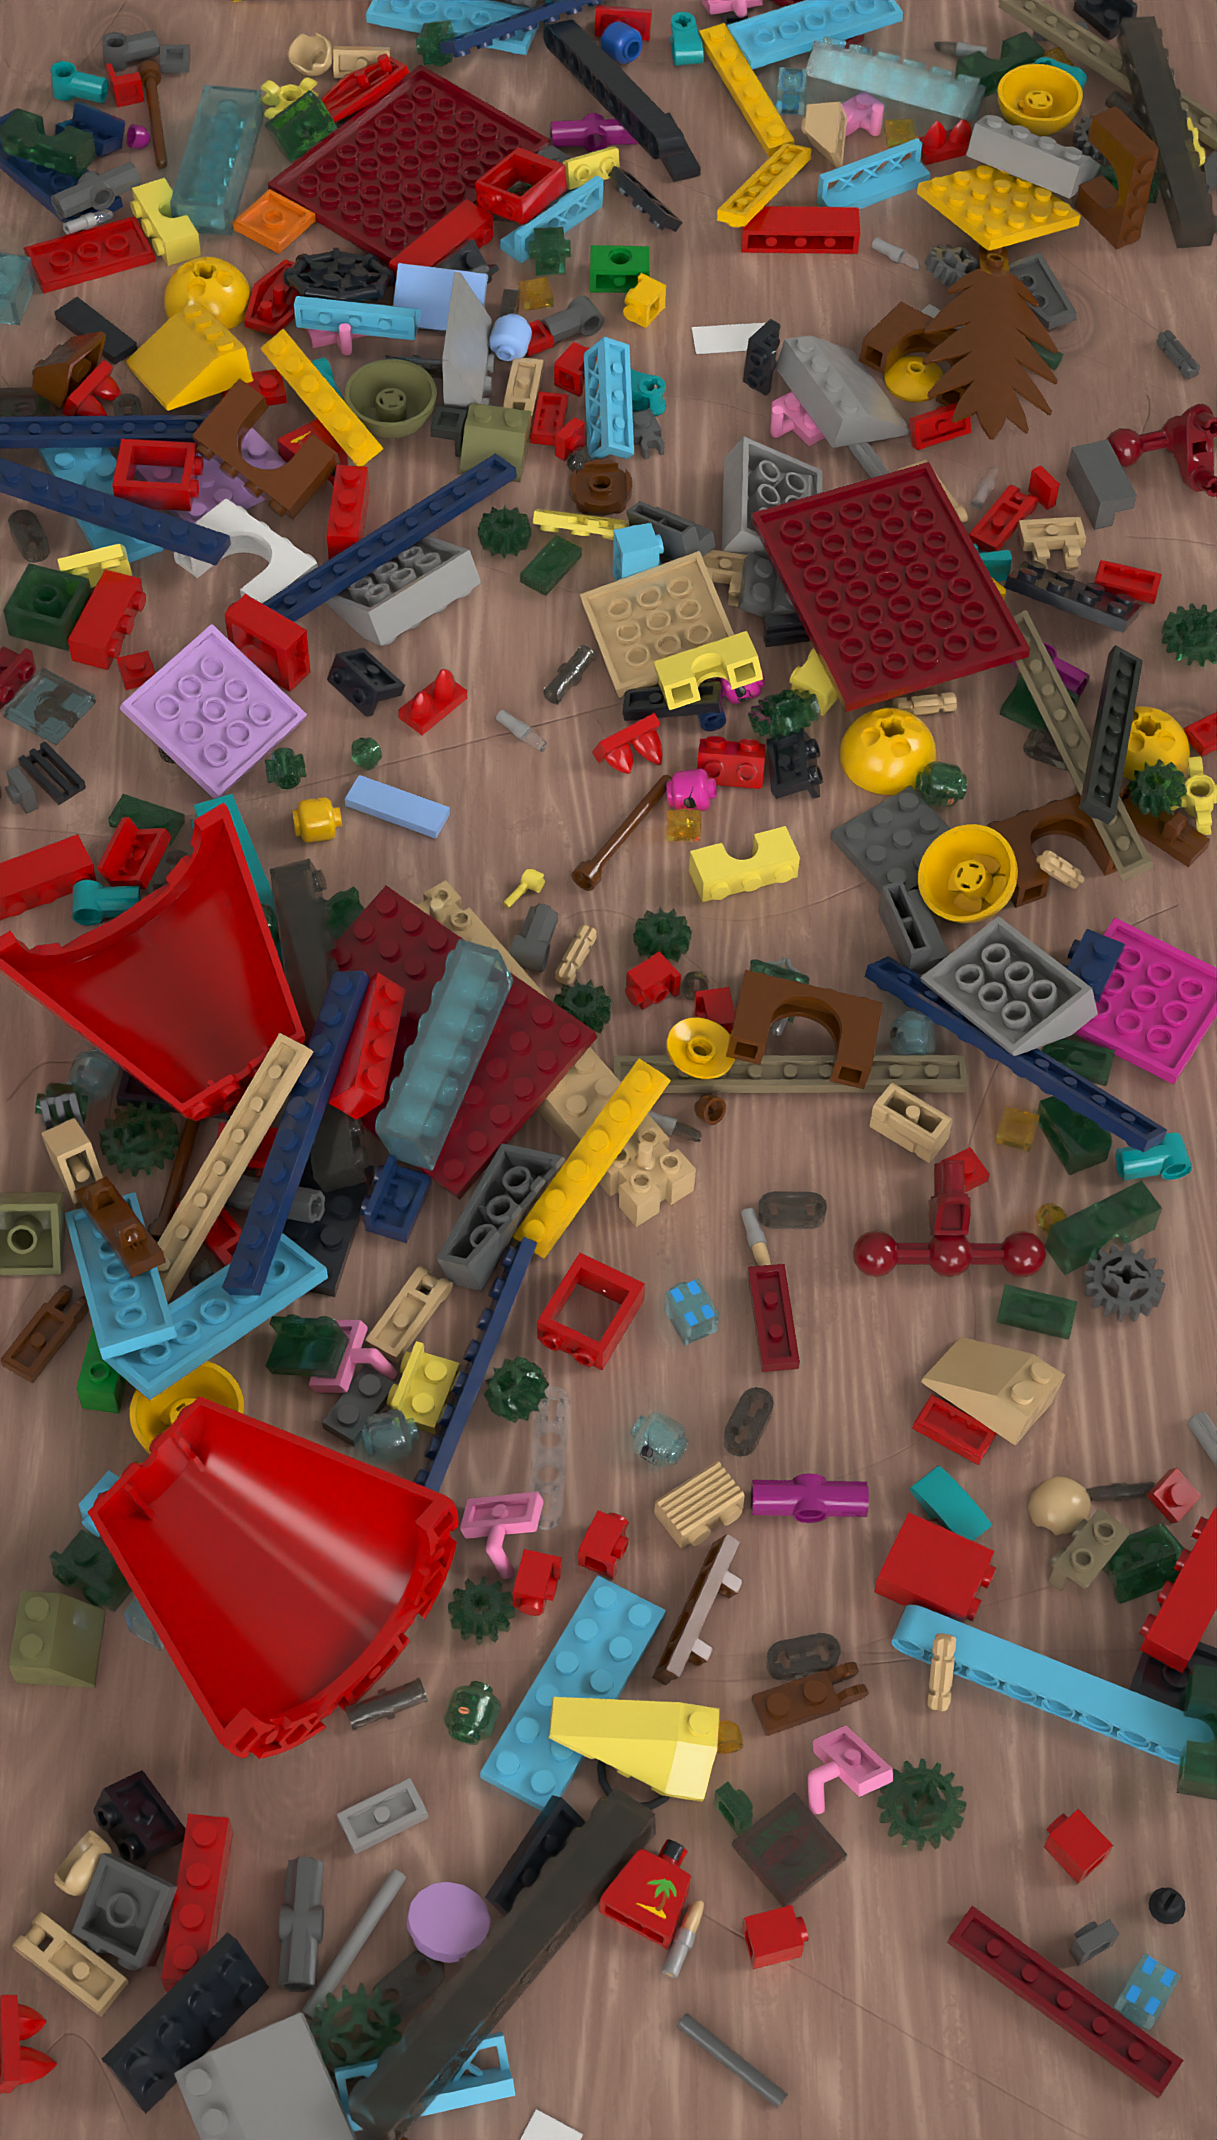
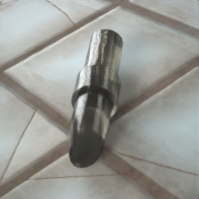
M1111 1483V1485L1086 1488V1491L1091 1501L1112 1500L1113 1502L1128 1501V1499L1148 1498L1146 1495L1155 1486V1483Z

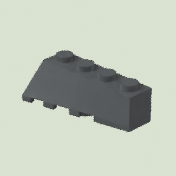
M503 1143L500 1145L436 1258L448 1280L453 1282V1285L478 1291L484 1289L531 1202L542 1186L565 1161L564 1156Z

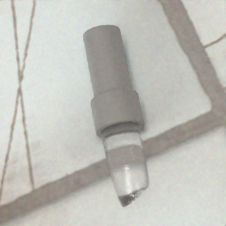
M107 209L95 213L90 212L81 215L80 218L63 223V230L66 234L83 229L87 230L112 219L114 213Z
M878 237L874 239L872 243L873 249L883 253L898 264L901 263L920 271L919 259L906 253L904 249L893 246Z
M504 709L497 714L496 720L512 731L514 736L537 750L544 752L547 742L532 731L530 726L523 721L520 722Z

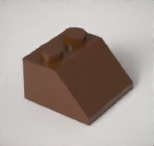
M99 331L74 336L63 345H57L50 356L45 360H39L32 370V375L34 376L32 390L62 409L68 397L100 364L106 334Z

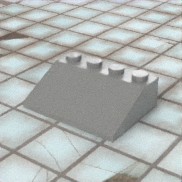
M985 115L975 123L966 154L970 158L1069 199L1078 192L1079 185L1092 180L1101 172L1103 167L1091 157L1083 155L1081 150L1077 148L1061 146L1050 137H1039L1030 133L1026 127L1005 123L1001 117L996 115Z
M454 272L442 359L444 407L467 410L468 415L471 403L489 405V398H485V396L491 395L492 376H488V373H494L495 354H491L492 350L489 346L492 319L460 272Z
M812 335L784 340L775 368L832 448L910 435L907 423L863 363L859 362V358L854 351Z
M743 436L724 458L722 551L748 555L750 552L770 560L751 522L752 513L822 493L823 471Z
M427 535L325 603L365 640L382 646L394 642L397 636L404 631L418 627L422 620L431 614L446 609L447 604L455 599L469 595L471 589L481 584V580L469 549Z
M999 916L920 977L922 983L1013 1056L1071 1036L1098 1014L1093 989Z
M299 2012L217 2048L174 2073L200 2140H357L303 2013Z

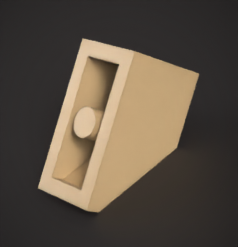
M841 102L807 104L806 116L802 117L803 134H807L811 145L836 168L842 167L847 115Z
M75 1118L42 1132L41 1135L52 1164L74 1208L78 1209L80 1206L77 1203L74 1191L95 1183V1181L102 1179L103 1176L90 1140Z

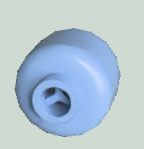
M508 314L497 319L489 338V346L497 357L503 361L523 358L527 353L532 338V330L527 321L520 315Z

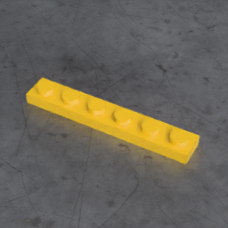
M725 23L700 30L699 37L702 40L704 50L767 156H772L784 143L794 144V138Z
M784 143L717 209V221L725 222L731 227L745 226L811 159V148Z
M284 329L260 348L357 466H364L383 450L379 442Z
M638 1058L512 1237L519 1242L523 1237L536 1242L537 1245L534 1253L543 1259L546 1258L671 1080L667 1076Z

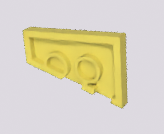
M536 509L533 516V524H539L540 530L559 532V528L570 529L571 534L590 536V533L601 534L602 538L611 540L614 539L615 529L630 527L628 520Z

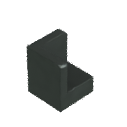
M437 406L431 423L430 437L455 441V457H461L467 410Z

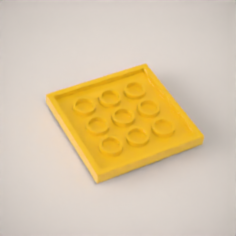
M980 165L977 168L966 171H957L951 175L935 177L932 180L919 183L917 194L988 251L1078 226L1081 217L1068 203L1063 202L1052 191L990 165Z

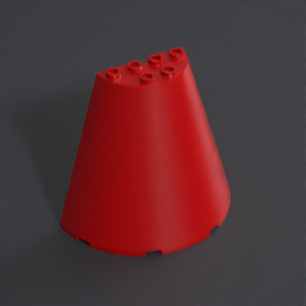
M224 802L194 820V832L190 842L194 852L191 857L187 854L180 859L174 869L167 875V884L148 894L116 918L80 935L62 947L57 942L36 945L29 950L25 943L15 938L11 930L0 936V973L185 1118L192 1119L193 1121H199L226 1112L228 1115L233 1114L279 1033L302 1045L305 1041V1033L230 811Z
M199 1396L192 1404L185 1406L179 1412L177 1419L164 1433L157 1435L152 1440L149 1446V1451L151 1452L149 1457L142 1463L132 1462L124 1469L121 1478L108 1491H104L96 1498L93 1507L87 1513L219 1743L233 1755L240 1758H246L250 1753H253L258 1759L288 1751L327 1728L321 1722L322 1719L328 1715L330 1716L338 1706L344 1712H347L392 1666L410 1642L405 1632L415 1622L414 1619L417 1614L425 1620L445 1582L457 1545V1541L450 1537V1532H453L459 1525L458 1514L454 1501L442 1493Z

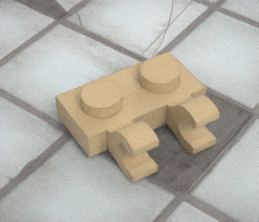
M1081 517L1019 520L1017 530L1022 550L1032 551L1033 561L1044 564L1046 566L1045 569L1048 570L1046 559H1050L1049 550L1063 549L1065 569H1079L1077 557H1081L1080 548H1085L1086 535Z
M711 550L703 556V560L712 582L730 584L728 605L738 607L743 563L747 555Z

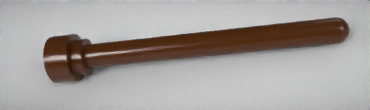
M146 61L139 65L138 72L142 85L146 87L155 161L157 167L162 169L167 166V156L157 86L161 81V71L157 63Z
M663 775L593 859L580 862L571 874L572 879L580 888L592 891L601 881L602 868L666 793L667 781H671V776Z
M186 1118L159 1217L149 1224L147 1229L156 1243H158L176 1211L175 1205L178 1204L201 1120L193 1121Z

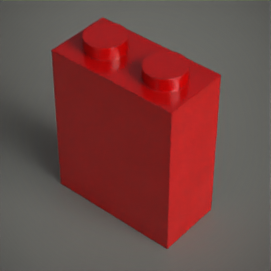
M908 1512L878 1575L874 1592L905 1607L907 1605H918L961 1623H964L966 1619L973 1622L982 1600L976 1598L981 1586L988 1589L997 1567L991 1565L995 1551Z

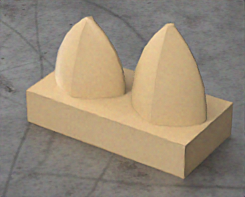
M334 46V78H343L351 72L378 62L377 58L382 54H387L390 57V47Z

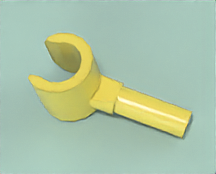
M534 869L524 871L520 885L503 901L504 906L510 908L528 889L539 893L545 884L544 874Z

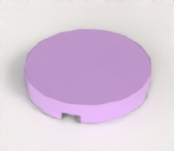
M443 1882L431 1884L418 1892L410 1904L406 1926L408 1934L410 1931V1935L414 1939L413 1944L421 1953L433 1960L452 1963L458 1962L460 1958L467 1957L468 1955H470V1958L479 1952L487 1940L491 1919L487 1905L476 1892L461 1884Z

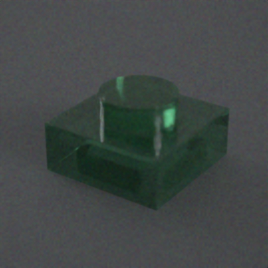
M727 1781L715 1790L713 1805L739 1836L751 1827L753 1817L751 1810H753V1805L741 1789L735 1791Z

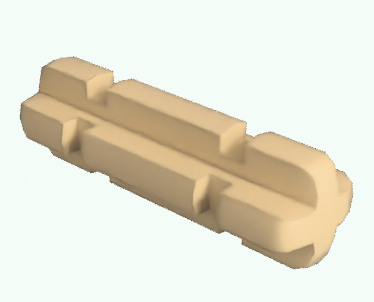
M953 692L941 693V697H937V694L912 696L910 700H907V697L895 698L892 708L906 710L915 716L939 713L941 709L943 712H952L957 708V699Z
M1045 850L1043 855H1038L1037 862L1040 864V869L1069 888L1076 889L1078 884H1083L1084 877L1081 875V871L1052 851Z
M587 925L579 927L576 933L577 938L572 940L562 958L563 962L558 965L555 971L556 981L565 985H570L576 977L575 972L579 971L590 951L588 948L593 946L597 938L595 928Z
M938 1633L933 1640V1658L931 1659L929 1681L930 1692L928 1693L927 1702L928 1707L932 1710L946 1711L951 1701L950 1687H952L955 1659L953 1655L956 1648V1638L950 1634Z

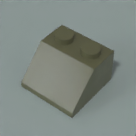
M471 403L464 427L459 474H464L496 453L516 467L517 478L512 481L520 482L530 446L531 411Z
M64 1192L0 1193V1275H61L66 1228Z
M21 1591L9 1661V1668L15 1683L95 1688L106 1616L105 1610L62 1593Z

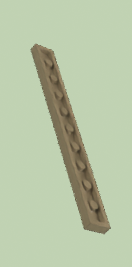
M1042 0L999 1L998 7L1179 127L1182 128L1184 118L1190 117L1193 127L1198 130V139L1217 151L1216 114Z
M1025 610L1013 616L1030 647L1029 657L1017 660L1015 663L1081 796L1092 740L1028 611ZM1119 796L1116 816L1109 824L1092 818L1122 882L1154 868V865Z
M763 1055L760 1065L735 1059L728 1072L713 1079L696 1078L684 1073L675 1066L669 1056H613V1074L620 1082L624 1080L638 1058L667 1076L671 1081L662 1093H883L892 1082L909 1093H967L968 1089L966 1055H874L872 1069L864 1089L830 1081L834 1055Z

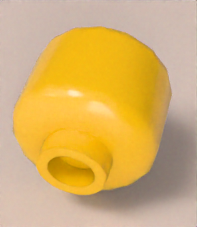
M327 797L302 800L298 803L297 809L292 810L295 835L301 836L302 840L306 843L332 840L336 835V828L342 827L340 807L333 808L331 800Z

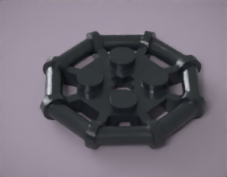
M333 248V251L313 255L300 254L296 257L293 266L283 272L284 283L287 286L293 287L299 293V296L347 302L365 300L376 302L383 298L386 288L393 285L396 279L394 271L383 266L378 261L376 255L371 253L360 255L343 252L339 248Z

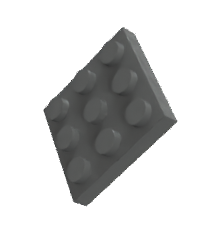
M910 786L832 830L831 840L881 894L883 885L899 881L903 882L906 891L919 889L918 870L924 853L937 837L951 828Z

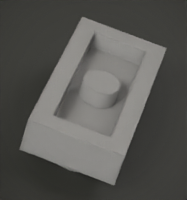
M411 1778L336 1814L354 1855L428 1819V1812Z

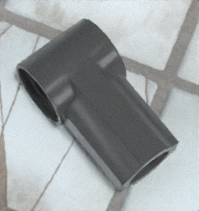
M154 30L129 36L118 32H111L102 39L104 66L106 67V64L111 63L114 72L127 69L129 62L155 57L160 54V46Z
M579 296L570 302L566 310L540 321L552 334L554 343L580 332L585 336H592L601 330L605 320L587 296Z
M539 903L536 906H530L520 935H515L509 953L521 967L544 972L550 954V941L558 922V913L549 905Z

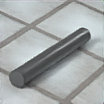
M688 2013L679 2021L677 2027L775 2107L779 2108L788 2096L785 2091Z

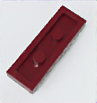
M785 1264L748 1267L747 1276L761 1371L799 1369L800 1360Z

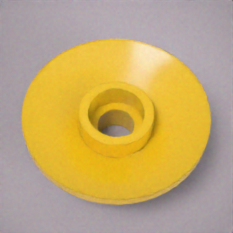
M906 356L900 358L885 373L884 382L886 388L895 397L908 402H924L936 397L928 398L927 394L944 375L943 371L936 363L923 365V357Z
M705 1018L684 1019L675 1024L668 1034L666 1048L671 1061L677 1068L690 1076L701 1079L717 1078L728 1072L735 1061L734 1058L726 1057L730 1034L714 1021Z

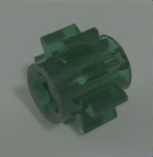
M279 748L272 752L270 759L264 761L268 783L276 781L277 787L281 789H292L299 785L300 777L307 776L303 754L295 756V752L290 748Z

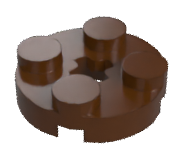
M606 459L591 460L584 463L583 468L577 473L576 470L572 473L570 478V495L577 504V510L583 514H618L626 509V504L632 496V477L627 470L624 472L619 469L618 463ZM598 484H604L605 489H597Z

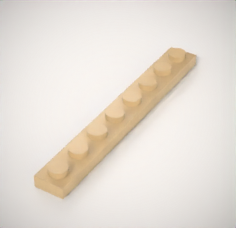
M281 1033L277 1036L157 1243L162 1249L166 1263L157 1266L167 1302L172 1297L313 1053L308 1047Z

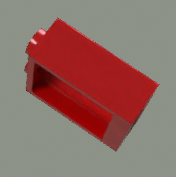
M518 147L475 182L478 206L486 211L525 225L567 190L565 165ZM519 180L534 185L521 197L507 191Z
M121 439L112 484L114 496L150 509L191 512L193 499L199 498L200 485L197 476L203 475L204 468L203 456H198L196 450L197 444ZM136 466L184 468L182 482L134 481Z
M244 594L236 603H232L227 608L224 615L228 640L272 682L291 692L311 672L307 630L247 594Z
M579 1252L537 1321V1339L545 1347L553 1351L561 1350L573 1356L581 1365L586 1367L594 1366L603 1371L644 1302L645 1283ZM577 1284L621 1304L600 1342L555 1321Z

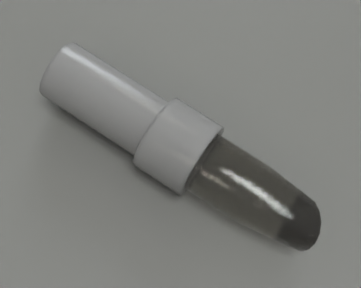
M938 41L934 43L937 51L956 54V56L987 58L988 47L969 45L966 42Z
M652 1111L648 1112L665 1134L675 1135L695 1142L701 1141L702 1134L699 1130L678 1122V1119L662 1116Z

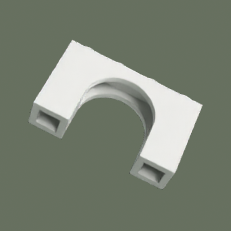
M224 499L195 522V524L230 535L231 545L221 559L235 553H253L265 558L269 562L264 571L240 589L241 597L247 594L263 603L318 568L316 560L310 554L300 551L293 546L289 539L282 538L273 532L266 523L259 522L249 515L242 506H236L228 499ZM174 552L175 562L196 578L214 566Z

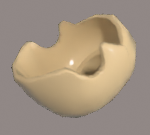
M315 33V36L300 34L290 44L288 50L289 62L302 75L309 77L321 75L332 64V43L319 33Z
M1061 1476L1043 1481L1030 1494L1028 1510L1033 1523L1037 1527H1046L1054 1535L1073 1533L1083 1519L1089 1520L1092 1508L1091 1499L1086 1489L1073 1479Z
M89 1830L56 1870L54 1875L56 1879L55 1884L62 1891L72 1896L86 1894L102 1853H112L108 1843L94 1831Z

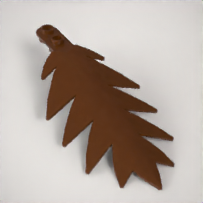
M980 245L978 248L980 269L966 274L947 289V294L963 292L936 315L924 329V334L927 335L960 326L964 327L957 330L933 349L923 359L922 364L928 365L965 356L937 381L928 392L927 397L932 398L971 384L959 400L952 422L957 423L976 414L988 438L994 440L1001 431L1006 418L1024 433H1028L1029 429L1025 413L1015 392L1050 416L1052 413L1042 393L1022 366L1053 384H1057L1058 380L1025 337L1054 354H1057L1058 349L1045 327L1025 302L1027 301L1034 307H1038V301L1029 289L1014 274L1010 273L1007 249L1001 247L988 251Z

